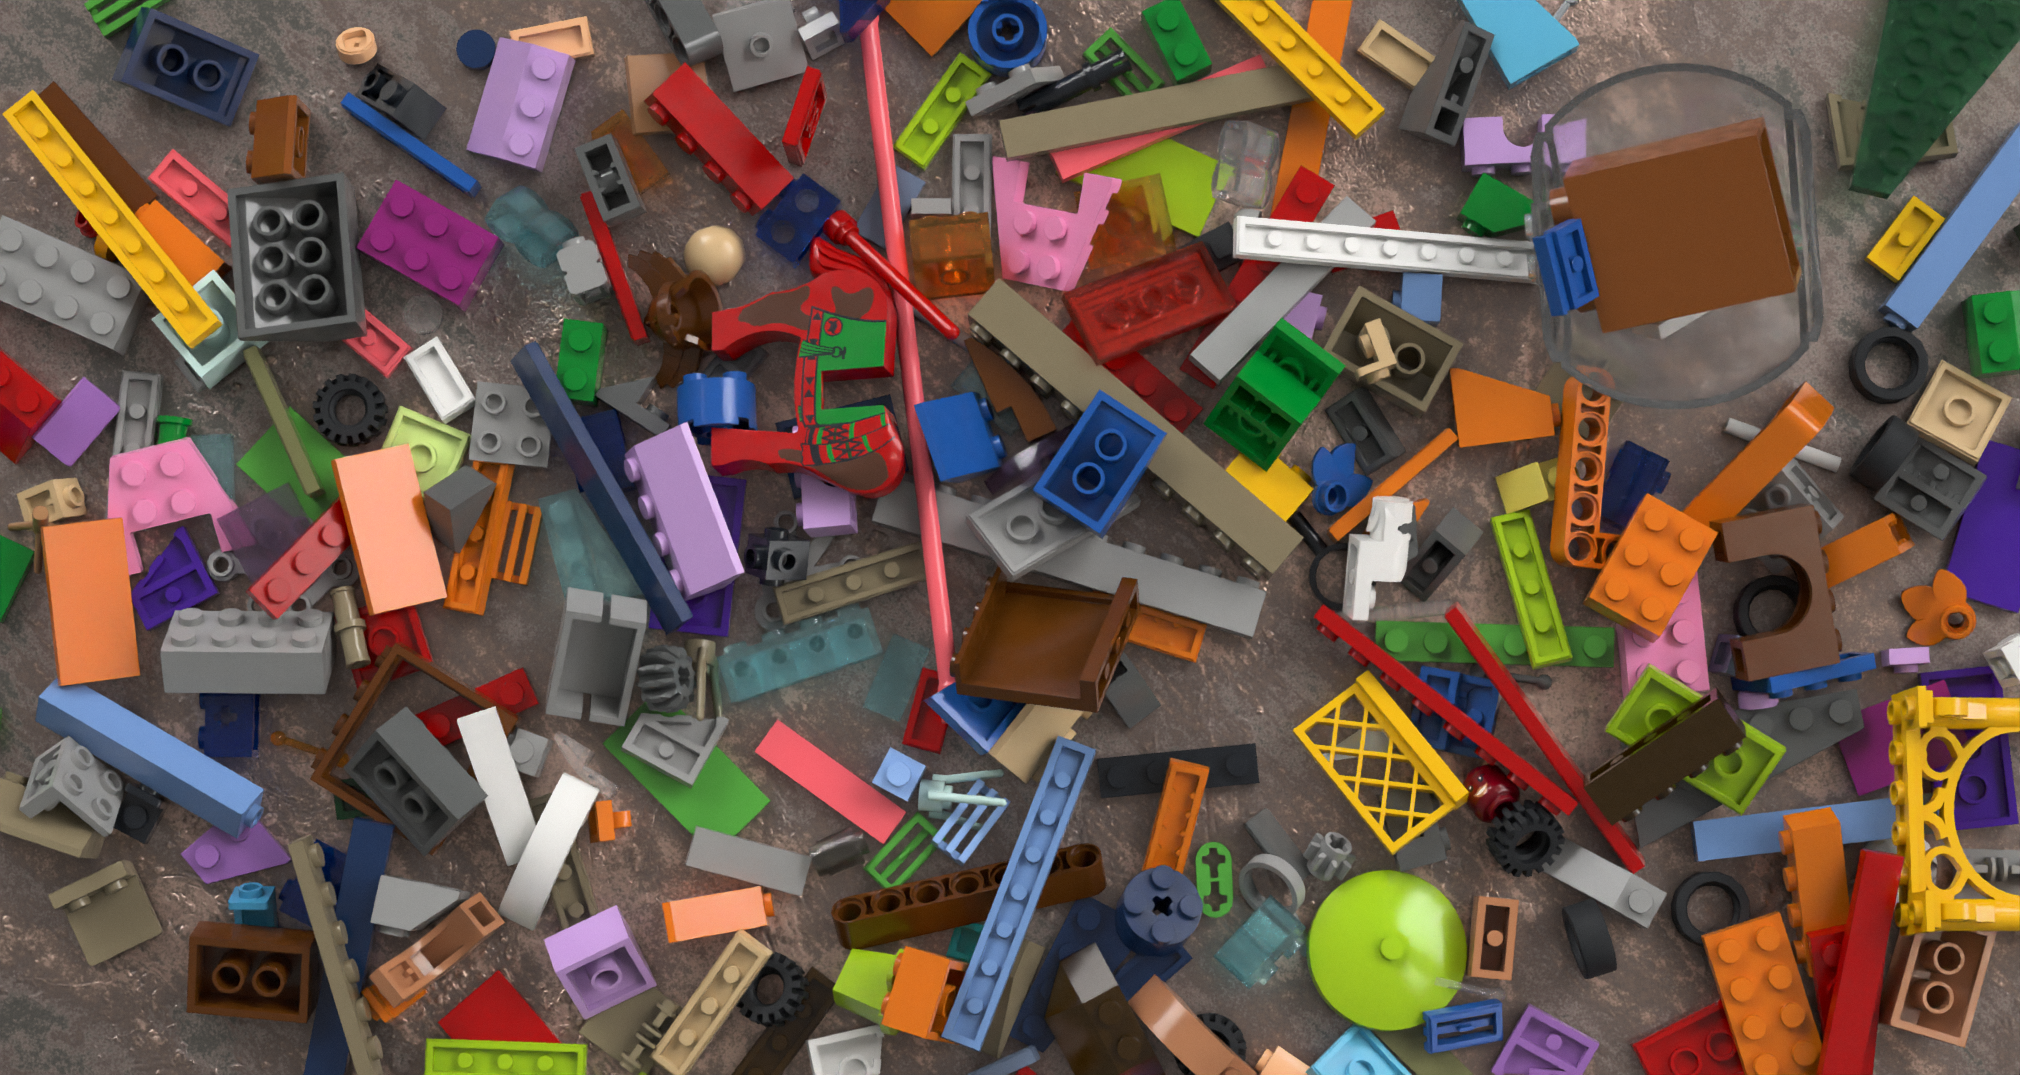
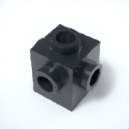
M765 527L764 533H749L748 545L744 552L745 573L760 578L759 583L766 586H783L784 580H806L810 541L790 534L788 529L779 527Z

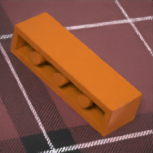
M1830 807L1783 815L1784 830L1778 832L1782 854L1787 855L1788 867L1783 868L1784 884L1788 892L1791 891L1793 904L1787 905V914L1791 927L1796 928L1797 940L1791 941V948L1796 964H1802L1809 977H1813L1806 932L1846 924L1850 907L1841 825Z

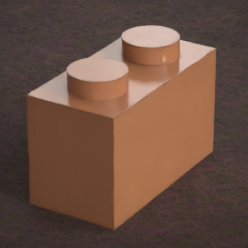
M1474 896L1466 976L1512 981L1519 900Z

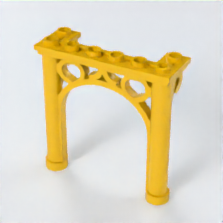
M1916 686L1891 695L1892 701H1889L1887 706V719L1889 724L1893 725V741L1889 744L1888 756L1890 764L1894 765V781L1890 786V800L1896 808V821L1892 824L1891 837L1893 844L1897 846V854L1904 857L1898 887L1899 903H1896L1894 909V919L1896 926L1900 927V936H1912L1935 931H2020V896L1997 889L1975 871L1960 845L1954 819L1956 787L1966 762L1982 744L1991 738L2001 734L2020 733V698L1933 697V690H1926V686ZM1920 729H1925V732L1920 735ZM1947 729L1982 731L1975 734L1961 746L1955 735ZM1933 738L1943 741L1953 758L1941 773L1932 770L1926 759L1927 744ZM1922 777L1932 782L1943 780L1942 786L1934 788L1933 796L1929 802L1923 805ZM1938 809H1939V816L1936 815V814H1934V812H1936ZM1924 824L1931 828L1936 840L1943 839L1944 845L1929 848L1925 851ZM1937 855L1948 858L1957 870L1951 885L1946 890L1936 887L1931 879V862ZM1967 882L1975 891L1987 899H1954V896L1962 890Z

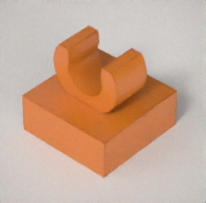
M612 800L594 802L588 815L590 843L615 840L614 829L632 826L630 811L613 812Z

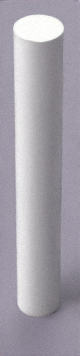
M1729 417L1723 432L1751 441L1762 429ZM1807 445L1794 457L1835 473L1841 463V457Z

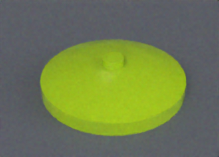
M1379 870L1363 873L1345 881L1324 899L1315 912L1310 924L1306 955L1312 981L1320 996L1334 1012L1359 1027L1374 1031L1391 1032L1420 1025L1426 1022L1423 1020L1424 1011L1445 1008L1449 1004L1463 980L1467 962V943L1463 925L1455 908L1437 888L1412 874L1394 870Z

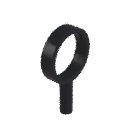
M1299 511L1288 522L1304 537L1303 541L1316 556L1312 561L1308 575L1311 592L1322 605L1325 604L1332 610L1342 611V603L1330 601L1321 594L1317 587L1316 572L1320 560L1325 555L1333 551H1348V543H1337L1327 546ZM1372 581L1371 585L1375 587L1376 581Z

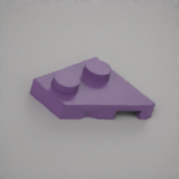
M260 820L253 828L247 826L237 839L213 825L181 853L182 857L205 884H212L228 880L229 878L255 873L260 870L289 864L292 861L291 856Z
M1528 1003L1491 1067V1072L1495 1075H1504V1073L1583 1075L1599 1046V1042Z

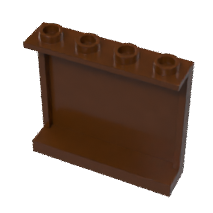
M997 566L993 577L987 578L985 595L982 602H977L975 605L971 626L965 627L963 631L961 648L958 653H953L950 661V676L955 677L957 694L1098 713L1140 611L1138 579L1122 577L1115 595L1007 582V576Z

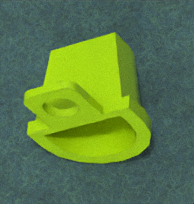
M852 948L833 987L836 1005L878 1024L882 1033L896 1036L900 1030L881 1025L883 1019L881 1005L885 995L892 990L895 976H893L894 963L897 956L904 952V949H899L897 954L894 955Z

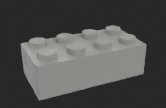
M2 215L0 219V302L124 356L150 299L127 269Z
M198 608L175 610L160 650L165 693L325 694L337 655L334 612H321L317 609L285 611L278 619L273 620L264 610L241 611L236 608H228L222 611H201Z

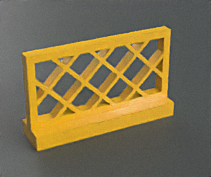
M1369 670L1357 677L1356 683L1293 729V734L1392 856L1452 810L1456 811L1468 801L1469 792ZM1355 697L1364 708L1363 722L1339 720L1341 706ZM1336 710L1335 719L1326 718ZM1368 714L1376 724L1367 723ZM1317 724L1334 726L1331 746L1314 744L1306 735V732ZM1338 727L1362 730L1359 750L1336 747ZM1366 730L1384 732L1389 739L1388 753L1364 750ZM1393 745L1397 748L1401 755L1392 754ZM1321 752L1330 753L1329 762ZM1335 754L1358 757L1356 777L1339 775L1333 768ZM1363 757L1387 760L1384 780L1361 778ZM1391 761L1410 764L1414 769L1413 784L1389 781ZM1418 775L1426 785L1417 784ZM1346 783L1355 784L1354 793ZM1360 785L1384 787L1381 808L1364 806L1358 799ZM1388 788L1412 791L1410 811L1386 809ZM1416 791L1433 793L1442 806L1431 814L1414 812ZM1371 814L1380 815L1379 824ZM1385 816L1409 818L1407 832L1395 842L1383 830ZM1413 819L1422 820L1412 828Z

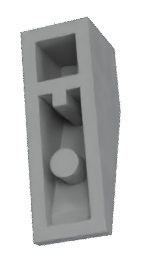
M1566 838L1564 844H1559V847L1562 849L1560 855L1553 854L1551 856L1555 862L1551 866L1547 862L1542 865L1543 873L1585 897L1594 899L1599 905L1639 928L1648 929L1667 895L1666 892Z

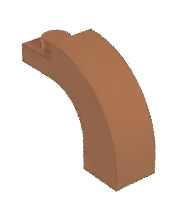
M479 892L455 908L436 927L408 949L377 968L369 978L377 986L379 992L395 1008L404 1001L408 1002L451 970L505 922L482 893Z
M1156 974L1128 1001L1129 1006L1143 1023L1195 1075H1257Z

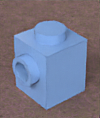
M1403 272L1400 277L1399 290L1392 291L1391 304L1429 325L1437 327L1441 317L1443 275Z

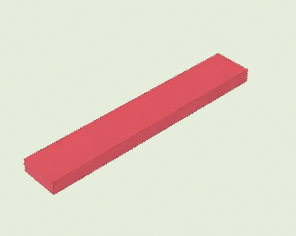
M1259 54L1198 81L1267 67ZM1203 123L1049 153V156L1062 183Z

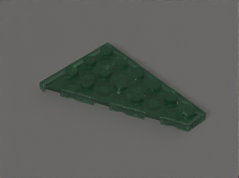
M2020 0L1886 1L1849 191L1883 199L1889 198L2020 41Z

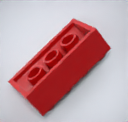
M0 347V452L14 464H17L35 444L36 440L32 438L33 434L63 400Z

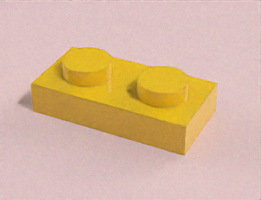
M1913 195L1864 260L1894 283H1897L1944 222L1945 218Z

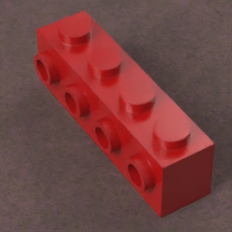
M686 62L644 100L649 106L647 110L650 116L661 126L667 125L676 135L675 141L678 146L687 154H694L704 164L702 166L704 173L714 183H722L731 193L729 197L732 203L742 212L746 213L748 211L754 216L794 179Z

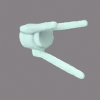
M997 769L952 775L933 774L932 780L921 779L918 811H928L929 818L947 821L952 813L944 811V809L951 810L952 802L1003 807L1007 803L1005 799L953 793V786L946 784L976 781L979 778L984 780L1002 777L1004 771ZM960 816L955 824L963 826L967 818ZM975 822L971 829L979 831L983 824Z

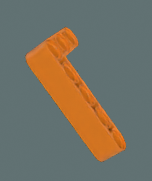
M1596 371L1575 374L1564 385L1550 553L1553 560L1560 566L1601 571L1608 559L1606 556L1607 546L1610 543L1615 546L1621 535L1599 533L1611 384L1605 375ZM1585 380L1592 386L1593 393L1590 400H1587L1582 394V385ZM1582 420L1589 426V435L1586 440L1580 436L1578 430ZM1578 460H1581L1586 467V474L1582 480L1575 473V466ZM1576 499L1583 508L1579 519H1576L1572 513V504ZM1572 539L1577 541L1579 545V554L1575 559L1570 556L1568 550Z
M1805 381L1782 404L1773 419L1681 512L1709 528V521L1736 516L1818 434L1835 407Z

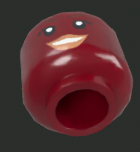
M1487 764L1476 767L1467 774L1463 781V786L1469 792L1468 801L1465 804L1478 820L1484 823H1492L1491 821L1495 816L1501 819L1504 816L1501 810L1505 807L1509 811L1513 810L1512 803L1520 800L1518 786L1506 777L1507 773L1498 765L1492 766Z

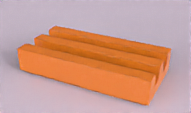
M507 500L491 579L528 586L544 508ZM513 510L518 513L505 573L499 572ZM526 514H532L533 518L520 576L513 575Z

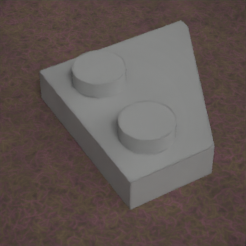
M641 713L622 745L621 751L681 784L692 788L728 726L729 719L716 717V719L698 721L696 718H692V715L664 717L661 714Z

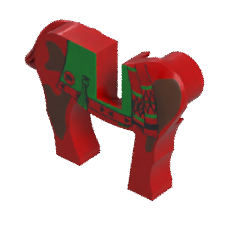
M815 237L810 243L809 253L810 272L814 280L790 290L771 292L745 306L712 312V351L722 361H734L746 352L772 342L799 344L794 381L798 431L787 433L711 427V466L722 476L735 475L748 470H767L777 474L801 473L814 477L824 483L828 482L851 494L866 498L884 497L899 486L906 468L904 446L896 429L898 424L894 415L884 405L824 409V382L894 377L897 311L889 284L862 258L837 249L820 237Z

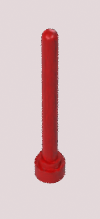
M839 210L826 220L823 226V233L834 244L849 246L947 339L955 340L960 334L959 328L859 235L857 221L845 210Z

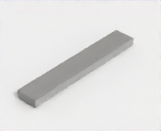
M1346 196L1320 223L1374 228L1376 220ZM1281 262L1190 354L1189 360L1219 385L1267 337L1280 318L1284 319L1334 267Z

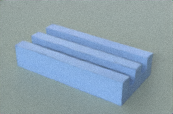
M980 778L967 793V795H977L980 793L987 797L1002 798L997 794L996 790L984 785L985 782ZM1005 797L1002 798L1006 800V805L1003 807L997 806L962 854L955 849L988 806L978 805L952 841L947 844L943 841L944 837L969 806V804L960 803L930 843L962 867L1009 806L1010 801Z

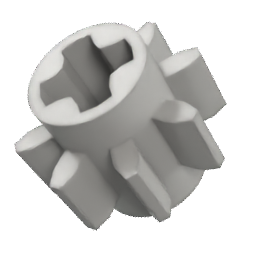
M1329 832L1325 837L1316 833L1303 854V857L1309 859L1307 867L1310 873L1323 881H1330L1334 876L1343 880L1356 859L1355 855L1350 854L1352 846L1349 840L1336 832Z

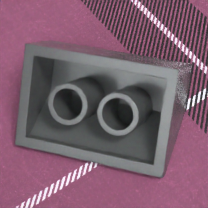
M407 706L376 729L344 766V770L424 857L467 819L488 796L479 783L453 758L450 751L441 745L425 727L424 723Z

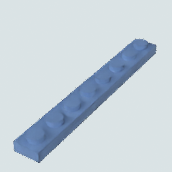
M1061 736L1057 737L941 1037L943 1039L977 1052L981 1051L1096 754V749Z

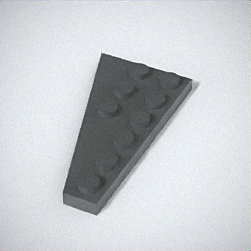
M1857 689L1778 702L1777 706L1770 708L1734 710L1741 720L1786 747L1785 754L1767 780L1864 728ZM1620 741L1622 751L1623 749L1628 747V745ZM1680 780L1675 784L1676 789L1670 795L1658 801L1653 798L1642 806L1643 810L1634 818L1640 849L1721 806L1722 803L1685 780Z

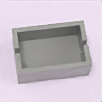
M568 587L547 687L545 714L581 720L583 694L588 693L591 694L589 721L625 727L647 624V600L612 594L611 600L606 601L603 600L604 593Z

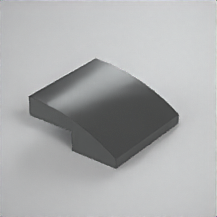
M1918 437L1907 458L1890 480L1878 491L1874 500L1943 542L1986 481L1987 475L1937 445Z

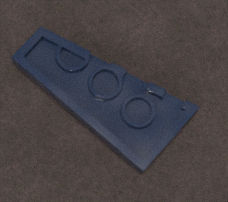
M1092 897L1075 900L1020 1008L1009 1036L1028 1046L1035 1045L1036 1049L1042 1053L1055 1040L1044 1016L1056 977L1059 960L1094 941L1112 973L1126 958L1131 950L1124 945L1117 934L1115 909Z

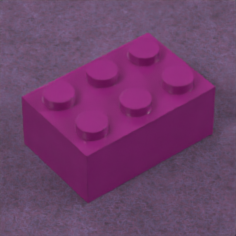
M395 180L356 248L366 257L466 312L504 247V243L496 235L402 182Z

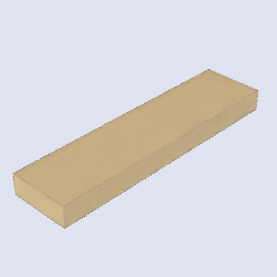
M742 928L738 930L649 1057L672 1075H687L773 952Z

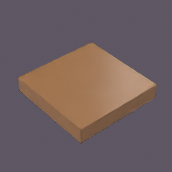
M674 53L627 55L624 58L633 136L672 134L673 132L667 125L661 126L650 116L647 110L649 106L644 100L681 66ZM705 61L691 66L690 68L707 85Z

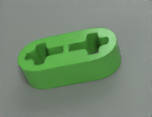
M1219 842L1205 843L1199 848L1195 857L1196 889L1203 902L1202 913L1208 917L1217 918L1228 913L1233 904L1232 858L1230 851ZM1210 848H1216L1217 854L1224 855L1225 858L1224 863L1217 866V878H1210V866L1202 863V856L1209 855ZM1211 882H1218L1219 895H1226V903L1220 904L1219 911L1216 912L1212 911L1211 905L1204 904L1203 901L1204 896L1211 894Z

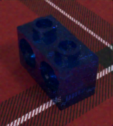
M802 173L798 180L794 178L780 192L779 197L782 200L775 210L772 211L768 208L755 225V228L758 229L755 234L757 241L794 269L809 252L810 243L813 238L820 237L823 234V226L827 219L833 213L843 208L838 198L804 173ZM811 194L819 199L815 210L803 212L797 208V202L803 195ZM788 225L795 230L791 241L778 243L773 239L774 231L779 226Z

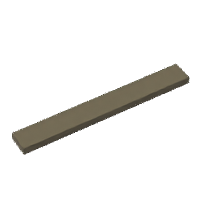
M1280 65L999 120L998 125L1006 160L1009 162L1314 101V99Z

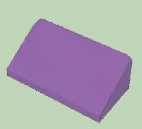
M83 377L33 434L32 438L66 466L71 467L119 412L120 406L106 393Z

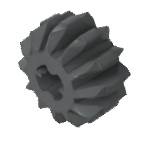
M667 644L658 645L647 649L646 654L640 656L641 668L636 671L639 675L637 686L641 687V699L647 702L649 710L666 711V713L678 712L681 709H686L688 703L693 702V689L697 688V684L694 681L696 671H693L692 657L687 656L684 647L668 646Z

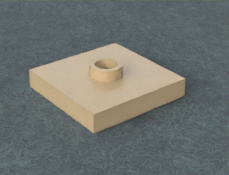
M1941 360L1911 413L1907 424L1920 433L1919 437L1975 466L2012 397Z

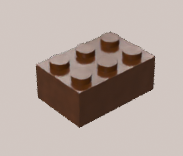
M199 921L189 936L186 1013L307 1023L316 1007L319 948L314 932L310 930Z

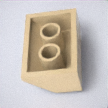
M1026 704L989 750L988 754L1024 784H1027L1031 778L1038 783L1043 776L1048 763L1046 759L1052 753L1057 737L1061 736L1072 740L1077 734L1071 729L1080 716L1088 720L1094 712Z

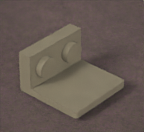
M120 860L48 895L54 910L65 911L90 966H96L163 933L160 922L132 861Z

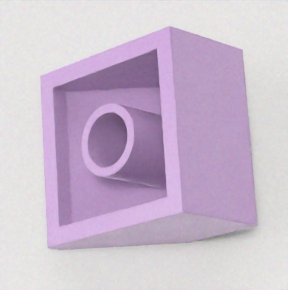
M617 905L544 939L554 971L584 1020L657 986L633 932Z

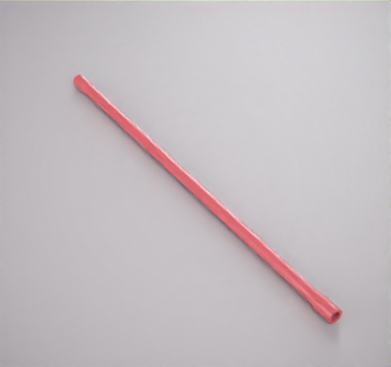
M854 0L856 23L860 33L887 261L910 282L878 27L877 0ZM890 286L897 311L896 336L939 692L956 682L955 677L950 676V661L953 653H955L931 453L914 405L924 402L913 306ZM941 718V722H942L943 724H947V723Z

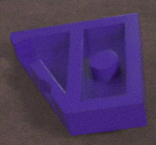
M184 526L175 531L173 534L174 538L163 553L156 557L149 567V572L145 578L140 580L131 592L132 603L147 631H152L171 621L175 610L195 608L220 595L191 536Z

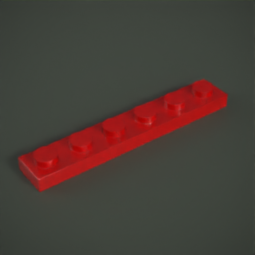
M1301 165L1269 219L1314 222L1335 185ZM1250 259L1243 261L1222 297L1228 311L1209 318L1179 370L1209 388H1215L1216 383L1189 360L1190 354L1281 262Z

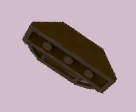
M1095 941L1059 960L1044 1018L1074 1074L1166 1075Z

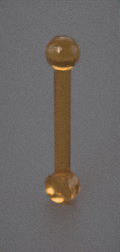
M279 730L274 731L270 737L272 744L275 746L284 744L317 755L321 749L288 738L284 732ZM345 752L337 765L338 767L344 768L350 761L349 754Z

